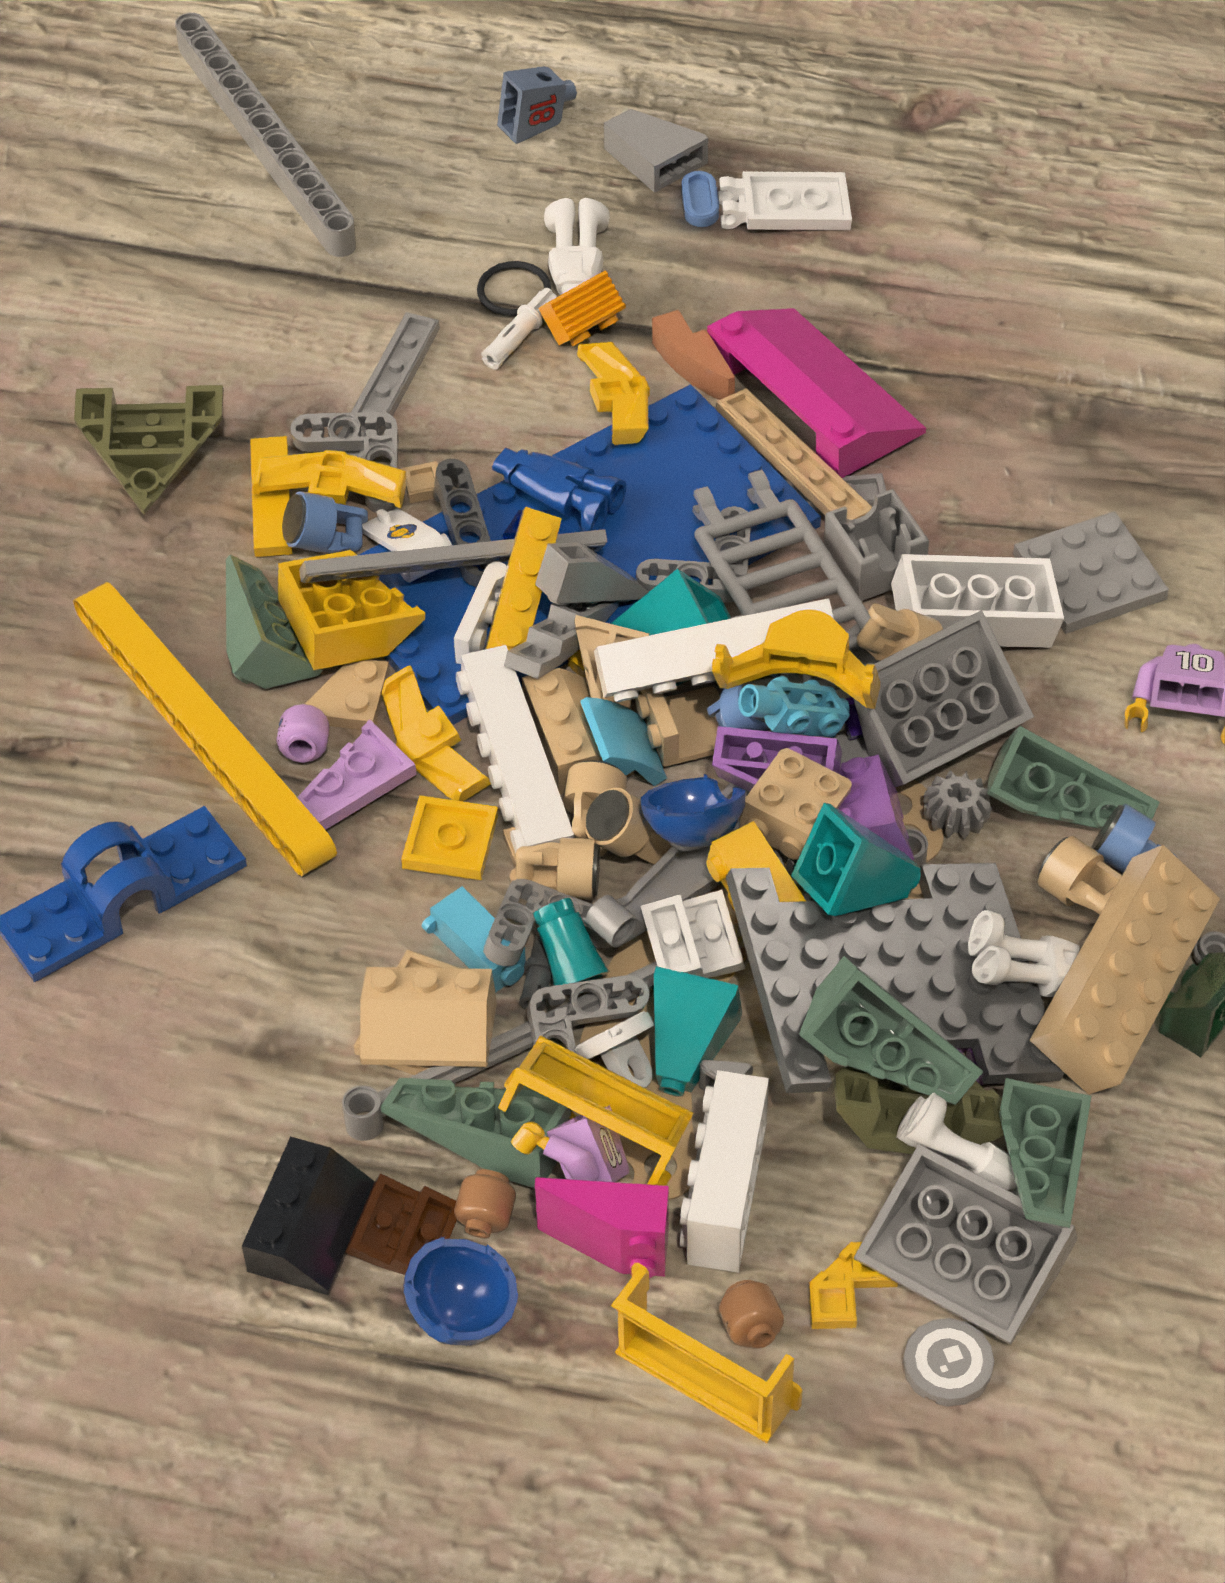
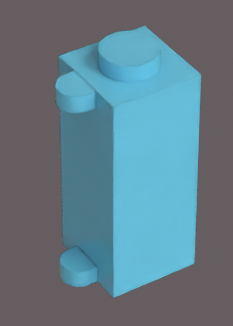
M463 886L430 908L431 915L423 921L421 927L428 934L434 933L468 968L492 969L495 992L506 985H513L522 977L526 961L525 947L519 961L512 966L497 965L485 956L483 952L484 945L495 918ZM503 939L501 944L509 946L511 941Z

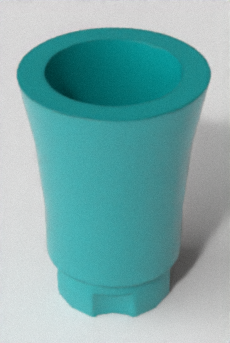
M571 898L553 902L533 912L539 926L537 931L545 949L554 986L596 980L610 972L597 952L579 912H576Z

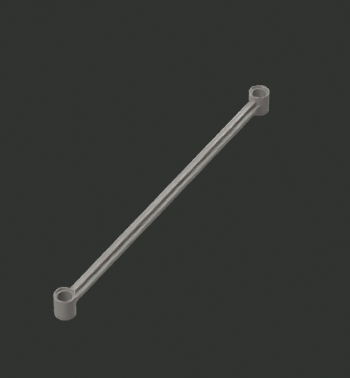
M906 829L909 836V845L914 855V860L912 861L920 867L921 864H926L928 840L920 831ZM806 891L802 892L806 901H815ZM736 923L733 925L739 948H742L745 945L739 924ZM655 961L628 975H635L641 978L647 984L649 991L654 989V971L657 963ZM625 987L622 995L609 997L610 989H605L608 994V1009H612L611 1004L616 999L624 998L630 1001L639 996L638 993H631L630 987ZM591 992L577 998L578 1006L585 1012H594L600 1007L598 997ZM568 1003L558 1007H567L566 1015H571L570 1010L568 1008ZM554 1010L547 1012L546 1016L552 1017ZM529 1021L491 1039L487 1067L433 1066L409 1078L451 1080L455 1084L533 1047ZM359 1085L345 1093L342 1099L345 1127L347 1133L352 1138L367 1141L374 1139L381 1133L384 1126L383 1117L387 1116L381 1112V1105L394 1085L379 1092L370 1086ZM362 1111L370 1112L365 1115H357V1113Z

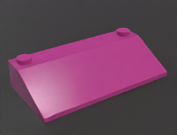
M794 308L736 311L707 326V332L732 373L735 375L748 369L816 432V454L841 478L926 433V427Z

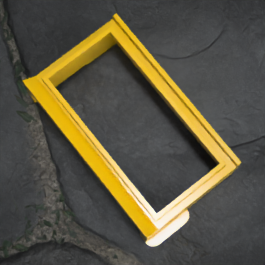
M541 1035L519 1068L514 1069L504 1084L506 1091L498 1106L499 1109L506 1112L523 1086H526L660 1154L661 1157L647 1185L667 1186L671 1178V1174L665 1169L694 1114ZM610 1105L612 1111H610V1110H608V1109H606V1108H604V1107Z
M634 1263L631 1267L632 1278L611 1305V1307L618 1310L619 1346L615 1354L763 1442L768 1443L791 1409L798 1411L802 1405V1388L793 1382L794 1358L786 1354L766 1382L647 1312L649 1271L642 1264Z

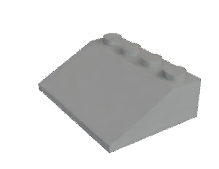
M982 610L873 664L876 665L880 679V690L875 709L866 708L854 699L868 755H879L894 787L904 785L1034 717Z
M918 1144L855 1254L854 1260L1011 1345L1058 1276L1078 1237L1075 1226L1072 1224L1070 1228L1025 1219L1019 1196Z

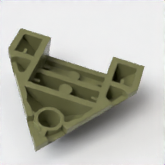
M223 385L186 386L185 403L117 404L113 388H77L74 421L145 515L223 420L224 388Z
M851 1066L842 1067L835 1074L833 1080L836 1111L867 1148L913 1154L916 1147H911L898 1139L897 1131L903 1117L916 1099L920 1096L927 1099L929 1095L885 1078L874 1077L868 1072ZM975 1081L956 1105L946 1102L947 1109L944 1125L963 1139L979 1145L1004 1136L999 1117L1002 1098L993 1088L985 1090Z

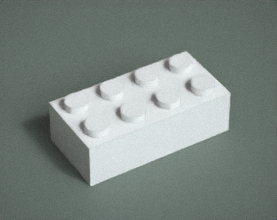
M902 554L891 582L896 611L909 609L934 618L940 622L943 628H947L982 610L999 646L1051 648L1064 620L1051 561L1046 558Z
M717 1070L714 1087L706 1086L703 1100V1112H705L703 1123L698 1124L695 1149H698L696 1160H691L687 1185L690 1186L688 1198L683 1199L680 1214V1224L682 1225L680 1246L687 1247V1265L739 1273L767 1125L769 1078Z

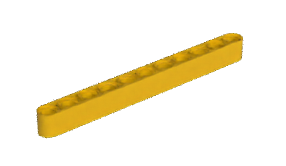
M105 582L73 600L77 615L85 627L298 875L303 876L337 856L335 844L323 826L113 585Z

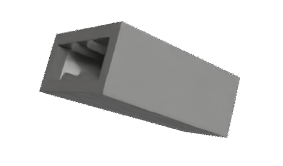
M629 109L604 122V149L653 192L708 164V137L703 133L633 109Z

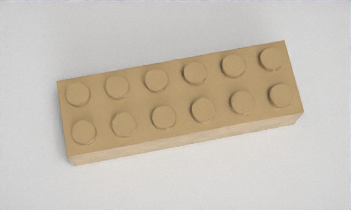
M1164 845L1132 857L1029 1041L1088 1095L1120 1085L1220 898Z

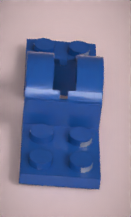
M205 806L143 839L132 825L128 826L122 822L103 823L83 833L69 847L61 863L64 877L63 882L0 915V935L33 982H36L124 934L119 911L125 900L134 893L141 890H150L155 910L160 914L247 866L246 858ZM117 846L120 863L106 871L94 885L88 883L85 868L99 854Z

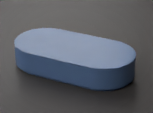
M693 171L686 174L682 179V200L686 221L696 227L713 225L719 218V201L715 178L704 171Z

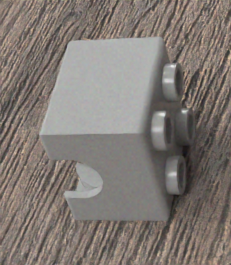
M894 489L875 495L874 505L871 510L858 519H847V508L845 506L825 514L824 545L861 601L892 590L891 582L902 554L928 555V538Z

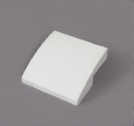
M722 890L682 901L681 895H676L641 906L658 967L705 978L745 969Z

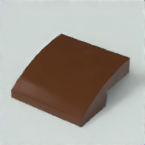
M380 1173L373 1184L345 1253L375 1266L406 1275L411 1258L426 1243L441 1237L450 1239L457 1221L454 1214L456 1200L425 1185L419 1192Z

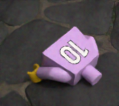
M1189 644L1187 646L1168 645L1163 656H1157L1144 663L1140 667L1132 699L1135 702L1125 709V728L1128 729L1129 721L1136 717L1142 719L1141 732L1147 729L1148 709L1146 704L1149 703L1151 707L1225 717L1224 653L1203 649L1197 644ZM1224 725V727H1223V730H1222L1221 736H1220L1221 741H1222L1224 744H1225V725Z
M610 1105L604 1107V1108H606V1109L612 1111ZM573 1111L569 1120L547 1131L548 1137L545 1136V1132L539 1124L527 1122L523 1124L511 1140L512 1145L524 1154H531L537 1145L544 1149L543 1155L560 1163L566 1179L616 1182L629 1174V1167L619 1133L583 1115L576 1116Z

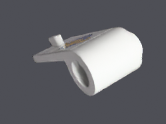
M399 508L389 512L383 509L377 510L378 517L362 524L364 535L391 550V552L452 545L446 534L440 535L435 529ZM438 569L400 574L405 581L410 583Z

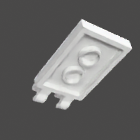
M743 171L742 179L729 176L719 179L720 190L722 191H718V201L722 205L723 214H726L720 217L721 227L724 229L736 228L744 222L747 224V229H851L852 216L845 172Z

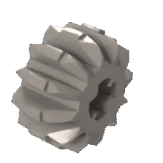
M951 770L946 775V778L936 776L934 781H932V785L924 793L925 820L932 821L933 831L945 829L948 838L953 832L959 833L964 839L969 834V831L979 833L983 828V824L990 818L992 809L990 807L991 796L987 794V789L983 788L982 779L970 780L967 771L961 777L956 776Z

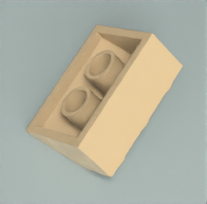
M556 668L539 679L532 676L522 677V689L559 794L561 795L565 792L570 767L582 761L603 760L580 703L582 699L590 697L586 678L562 668ZM634 771L626 775V777L634 775Z
M366 967L360 998L361 1065L487 1067L497 1006L492 969Z

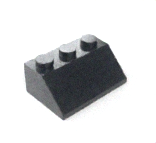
M290 1136L242 1244L247 1272L330 1295L347 1255L345 1250L375 1181L331 1147Z

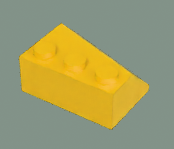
M352 550L278 563V600L313 670L388 656L425 620L426 613L418 606L414 608L409 606L404 601V594L396 587L389 589L379 580V576L313 583L301 582L299 569L304 561L357 555Z

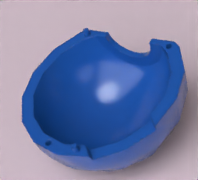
M704 774V777L682 779L648 790L641 797V807L648 823L657 835L664 840L681 847L710 846L712 841L730 833L735 828L745 808V790L734 787L731 799H727L721 793L717 780L711 779L707 774Z
M444 1237L426 1243L411 1258L404 1278L403 1289L405 1299L412 1316L430 1337L442 1344L473 1346L492 1338L512 1318L518 1300L516 1277L506 1259L488 1244L484 1246L467 1239H444Z

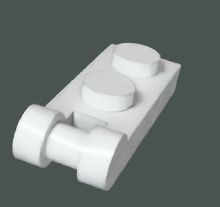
M492 562L485 568L454 636L455 659L458 664H461V655L484 650L487 640V629L489 624H492L507 566L502 562Z

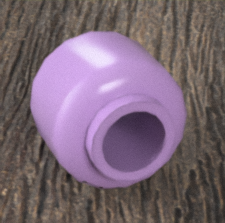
M306 704L294 705L285 710L280 717L276 742L279 751L286 758L295 762L306 763L320 758L325 752L328 742L330 725L327 716L320 709Z

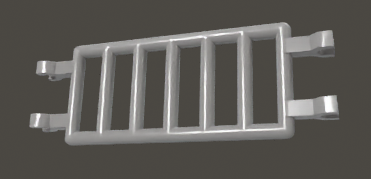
M762 469L748 473V479L753 488L747 489V495L753 503L758 505L759 509L724 519L715 504L714 497L708 486L694 490L693 496L698 505L693 506V513L705 525L695 530V539L742 615H751L799 605L838 593L846 606L832 610L834 620L840 624L855 619L860 629H863L871 618L867 609L798 503L793 499L779 502L771 490L769 481ZM788 516L795 526L793 529L722 551L714 541V538ZM802 541L806 543L811 551V554L738 577L729 565ZM821 567L828 577V580L756 603L752 602L746 592L748 589ZM858 634L849 637V650L851 652L863 649L857 644ZM876 660V661H873V662H870V663H867V664H872V665H873V664L879 662V660ZM780 673V676L787 677L792 683L803 684L797 673ZM821 678L817 680L821 686L833 687L834 690L841 689L826 679ZM845 723L843 724L841 730L845 729Z

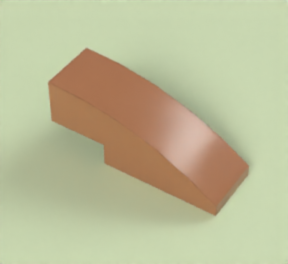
M679 310L652 318V344L676 373L691 385L715 399L721 400L735 393V376L706 329L692 333Z

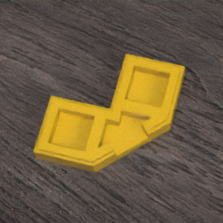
M850 1242L825 1271H821L809 1282L812 1329L856 1328L857 1316L854 1288L898 1287V1283L854 1260V1256L862 1242Z

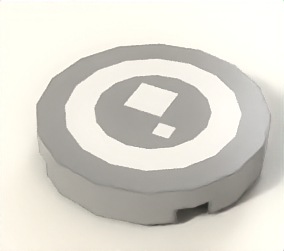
M946 1318L932 1320L917 1328L907 1341L903 1365L906 1379L917 1394L924 1399L926 1396L929 1399L936 1400V1404L957 1406L969 1403L980 1397L992 1376L994 1357L992 1347L981 1331L968 1322Z

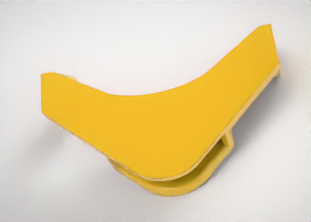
M800 610L771 623L764 643L734 657H731L726 645L716 644L714 650L716 657L712 662V672L719 688L729 689L771 674L798 673L826 679L837 685L866 708L875 709L880 690V679L876 665L866 664L864 666L849 650V634L830 615L822 611Z

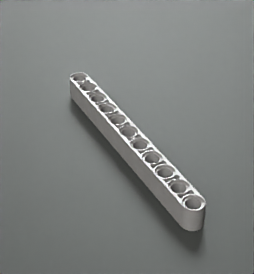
M190 12L180 15L175 21L179 51L325 250L330 255L336 257L348 256L356 249L354 218L204 17Z

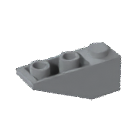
M579 542L548 543L535 583L548 596L551 602L561 606L579 602L599 604L601 601L630 602V600L641 599L649 592L629 573Z

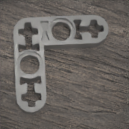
M389 413L303 414L295 418L291 424L293 444L301 451L364 450V459L373 461L378 456H386L391 460L389 466L398 468V427L396 419ZM344 425L351 426L355 430L353 435L348 438H339L334 434L337 428ZM360 426H365L366 436L362 437ZM384 426L386 428L384 435H377L378 427ZM323 427H327L329 437L324 438ZM307 428L312 429L310 437L303 436ZM364 495L366 506L375 513L380 509L389 512L395 508L393 503Z
M733 506L723 509L720 513L724 519L747 513L748 511L741 507ZM751 527L737 531V536L727 534L717 537L715 542L721 551L750 542ZM749 558L729 564L737 577L748 573ZM647 559L637 567L636 580L648 591H651L676 569H679L688 576L692 575L700 578V584L719 595L722 602H734L710 562ZM650 576H657L656 580H649ZM708 578L713 579V585H708Z
M513 880L507 889L491 926L483 952L491 962L497 965H515L521 957L533 925L537 924L533 912L553 902L571 898L576 912L580 913L581 918H586L593 904L565 893L557 892V890L531 880ZM520 898L527 901L526 905L518 903ZM506 919L516 920L522 925L513 924ZM584 923L595 947H612V945ZM505 939L511 942L509 946L501 944L502 940Z
M624 975L538 989L532 995L527 1006L533 1046L541 1035L547 1039L557 1038L565 1044L566 1049L576 1053L574 1050L576 1046L572 1030L573 1025L628 1018L639 1014L649 1000L647 984L635 975ZM625 987H630L631 993L639 994L634 1005H629L627 999H616L611 1004L612 1009H608V994L605 989H610L609 997L622 995ZM583 992L595 994L600 1001L599 1009L594 1012L583 1011L577 1004V996ZM564 995H569L568 1008L571 1013L569 1016L566 1015L567 1007L555 1009L552 1017H547L545 1011L537 1010L543 999H548L549 1004L552 1006L561 1005L566 999Z

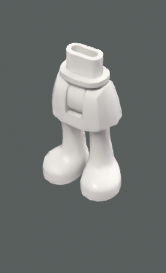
M559 199L545 209V225L549 231L556 233V248L549 252L548 265L560 295L601 273L604 259L602 251L596 248V235L607 228L610 213L605 205L594 199H581L578 205L579 246H573L575 205L572 199Z
M988 910L979 913L973 922L968 942V953L970 956L977 957L972 964L974 978L980 983L998 985L1003 982L1038 984L1040 995L1054 997L1080 951L1079 945L1049 935L1042 936L1040 940L1010 937L1004 934L1005 921L1000 914ZM1011 958L1032 961V964L1013 961Z
M932 1093L927 1099L922 1096L916 1099L900 1123L897 1131L898 1139L911 1147H917L920 1144L1019 1196L1008 1153L990 1142L979 1145L953 1133L944 1125L947 1109L946 1101L937 1094Z

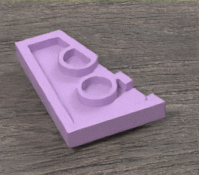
M370 719L361 728L362 734L353 744L348 742L340 750V758L331 768L323 769L297 797L325 830L417 775L415 763Z

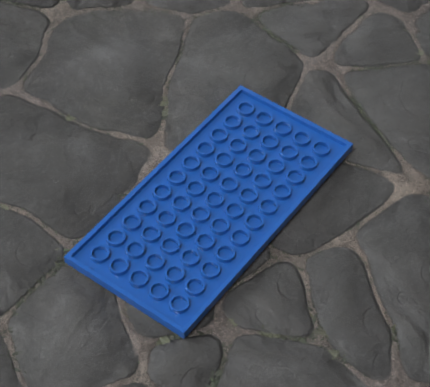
M691 384L648 406L649 429L640 442L614 445L612 443V425L552 455L553 457L594 469V475L613 476L626 481V494L621 507L615 514L607 512V518L603 527L606 530L607 543L601 550L595 553L629 573L635 580L638 565L647 559L709 562L694 536L697 528L705 526L703 521L698 520L693 513V506L698 505L693 496L694 490L708 486L720 512L727 507L733 506L741 507L750 512L759 509V507L747 495V489L753 488L748 479V473L761 469L765 473L770 488L779 502L788 499L795 500L813 528L817 529L821 526V516ZM505 480L477 494L491 541L515 539L522 511L525 507L562 518L558 534L583 532L581 528V513L577 509L570 516H565L519 490L512 484L505 482ZM464 502L452 506V509L459 513H465L471 509ZM443 512L423 521V523L439 532L440 535L446 534L451 542ZM788 516L752 526L750 542L793 529L795 526ZM737 531L730 533V535L737 536ZM464 532L460 535V538L468 543L480 540L479 536L474 532ZM378 544L359 555L391 552V550ZM776 550L749 558L748 565ZM473 565V566H476L479 571H484V570H485V569H482V568L480 567V565ZM459 567L438 569L410 583L405 581L400 573L379 575V580L389 589L396 587L404 594V601L412 608L418 606L426 613L425 620L388 656H384V659L389 662V665L395 672L400 671L406 666H412L428 711L439 705L452 725L467 718L466 703H469L467 694H460L456 682V672L461 671V664L456 663L454 636L477 587L469 585L464 581ZM692 575L690 576L697 582H701L700 578ZM650 576L649 580H656L657 576ZM708 578V585H713V579ZM543 591L533 625L548 618L550 606L553 603ZM640 599L630 600V602H619V607L607 619L606 623L611 624ZM489 624L487 629V639L490 632L491 624ZM568 659L564 661L561 665H559L557 668H560L561 666L567 664ZM515 670L522 688V677L529 675Z

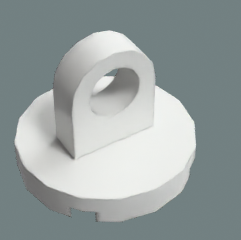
M643 1011L578 1044L574 1050L576 1054L586 1059L600 1054L608 1070L645 1088L651 1083L652 1068L636 1035L654 1026L655 1023L649 1013ZM628 1064L633 1069L634 1077L629 1071Z

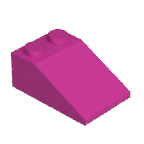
M535 1178L538 1230L621 1274L632 1275L631 1267L634 1263H640L649 1271V1278L653 1276L665 1277L669 1234V1186Z

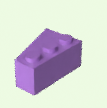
M718 726L712 766L719 778L751 791L779 751L784 748H789L838 774L841 765L842 749L838 739Z
M879 755L865 758L855 757L847 762H843L839 774L848 778L852 786L850 793L838 809L904 852L911 860H914V855L908 841V832L903 822L904 817L898 794Z

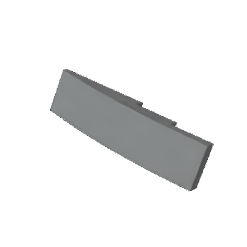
M601 601L599 604L579 602L570 603L567 606L552 603L548 618L529 627L526 642L507 651L504 666L536 679L541 678L557 668L580 649L574 625L576 615L606 622L619 607V601Z

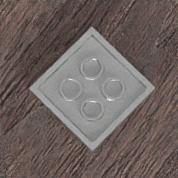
M1115 511L1014 544L1013 555L1015 558L1050 559L1064 616L1061 629L1065 634L1167 600L1169 589Z

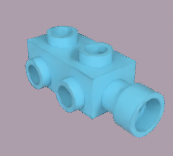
M780 676L771 680L767 687L753 684L745 685L738 698V706L742 715L755 718L764 717L765 723L771 731L778 733L834 738L850 716L848 701L844 698H839L833 687L821 686L817 680H808L803 684L792 683L787 677Z

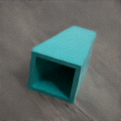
M676 569L611 624L649 633V636L727 620L731 617L719 595L681 570ZM686 681L677 682V683H676V686H678V685H680V684H682V683H684V682H686Z

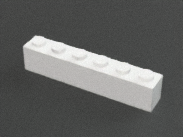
M828 598L598 646L594 650V656L603 697L614 696L615 702H622L637 698V691L653 688L654 694H660L676 690L677 682L691 680L692 686L714 682L716 680L712 672V662L716 657V652H714L716 644L726 645L731 657H734L764 643L769 625L794 612L807 609L818 610L830 615L834 619L830 600Z
M506 645L461 655V671L456 672V682L460 694H467L469 703H466V709L471 726L478 725L480 734H477V741L481 756L489 757L491 766H488V773L492 788H499L503 797L499 798L502 817L505 822L511 821L512 826L516 829L510 831L511 842L516 853L517 849L521 846H534L548 842L560 843L561 837L574 838V833L516 671L504 666L508 648Z

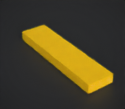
M287 436L250 439L252 485L261 457L289 455ZM252 488L255 557L293 554L292 547L287 545L282 532L283 516L290 499V489L263 491L261 495H254Z

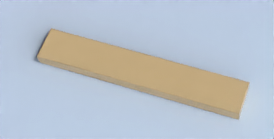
M747 388L717 401L716 410L824 515L845 506L847 508V519L854 520L864 516L871 510L872 506Z

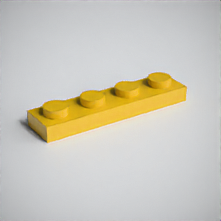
M525 507L522 511L485 649L506 645L508 650L526 642L529 627L534 624L542 590L535 585L547 544L556 543L562 518Z

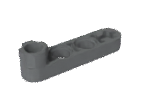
M457 459L443 460L436 468L433 497L436 502H440L452 545L470 544L460 538V535L464 532H474L479 536L480 540L474 543L491 541L467 465ZM464 502L471 509L468 512L459 513L454 511L452 506ZM482 564L480 567L485 569L488 564ZM473 565L459 567L464 581L469 585L477 587L484 571H479Z

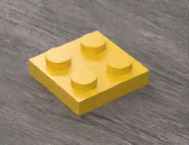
M419 795L401 858L402 869L482 880L498 820V807Z

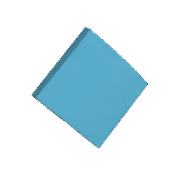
M586 697L580 701L603 762L618 767L625 775L636 770L653 786L667 779L657 751L650 745L644 719H641L637 713L612 701Z

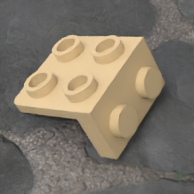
M705 687L664 697L663 693L654 694L653 688L640 690L641 695L635 698L637 711L640 718H645L650 745L652 748L657 749L663 767L714 755L719 725L716 717H709L706 709L720 699L716 688Z
M784 748L779 751L745 797V808L740 819L739 828L754 821L770 846L780 850L786 857L798 860L823 803L831 804L838 809L850 793L852 783L848 778L789 748Z

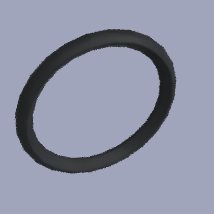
M522 261L499 263L483 273L477 285V294L481 303L494 313L505 316L518 315V309H505L496 306L485 295V283L489 277L500 270L508 268L530 270L541 278L544 288L551 289V282L547 274L534 264Z

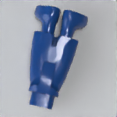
M505 448L492 465L493 471L504 475L505 482L512 484L561 514L570 516L577 509L581 513V528L583 532L602 530L607 518V512L615 514L621 507L626 494L627 485L624 480L613 476L599 477L594 475V469L539 452H531L528 455V450L521 449L515 452Z

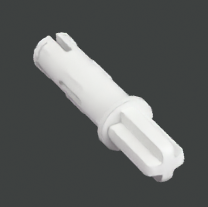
M544 288L527 305L524 304L517 310L518 315L481 353L485 365L494 370L499 369L506 358L523 342L526 336L532 330L539 329L542 325L543 316L538 308L557 297L551 289Z

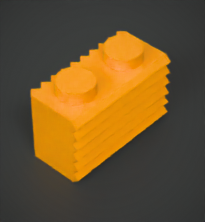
M603 271L538 309L558 345L560 346L570 341L573 347L591 336L588 329L598 325L600 330H603L617 322L619 319L616 313L625 309L626 304L622 302V297L619 296V291L615 289V285L608 276V272Z

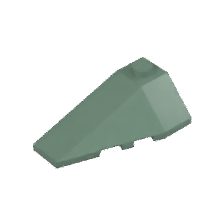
M230 554L226 559V652L232 666V673L243 683L250 684L252 682L264 689L319 676L323 669L313 670L285 612L276 605L279 601L278 594L262 571Z
M1021 726L1003 743L989 773L987 787L988 795L1022 813L1102 829L1110 815L1119 805L1123 806L1126 803L1148 818L1153 819L1160 803Z
M843 956L816 989L799 1033L802 1038L834 1063L846 1067L847 1065L868 1072L874 1077L894 1081L929 1096L935 1093L946 1102L955 1105L984 1072L845 956Z
M399 1078L381 1105L382 1113L476 1165L502 1173L509 1178V1181L535 1188V1178H548L558 1161L543 1155L544 1149L538 1145L529 1155L521 1153L512 1145V1138L523 1124L527 1122L539 1124L544 1130L545 1136L548 1137L547 1131L569 1120L572 1110L523 1086L505 1112L499 1109L498 1106L506 1089L494 1088V1082H480L479 1088L456 1087L451 1080Z
M1006 1078L999 1117L1025 1219L1070 1228L1092 1096Z

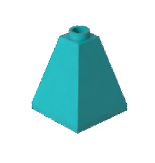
M823 803L791 876L828 915L838 916L908 898L911 889H914L920 881L921 868L904 852L833 805Z
M658 966L655 967L656 1078L658 1085H660V1091L672 1096H683L685 1091L690 1093L693 1091L700 1080V1063L703 1060H714L741 1020L742 1006L738 985Z

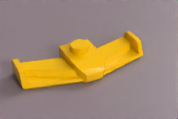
M613 342L579 344L578 358L585 362L598 377L590 380V393L597 411L612 412V443L614 445L640 442L649 429L648 397L650 395V388L645 376H642Z
M335 450L261 457L252 488L254 495H261L263 491L309 487L308 493L332 497L335 503L346 505L349 491L393 503L395 507L402 508L406 490V471L349 455L345 451Z
M406 666L384 681L381 694L394 731L396 746L415 763L416 771L448 798L455 801L464 802L491 785L487 776L478 771L451 748L462 740L441 707L438 705L427 712L412 666Z

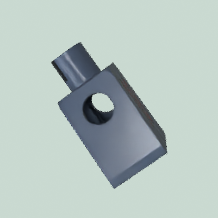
M545 66L504 72L497 126L515 144H518L558 125L562 120L564 102L576 98L577 91L574 83L571 80L563 81L549 67Z

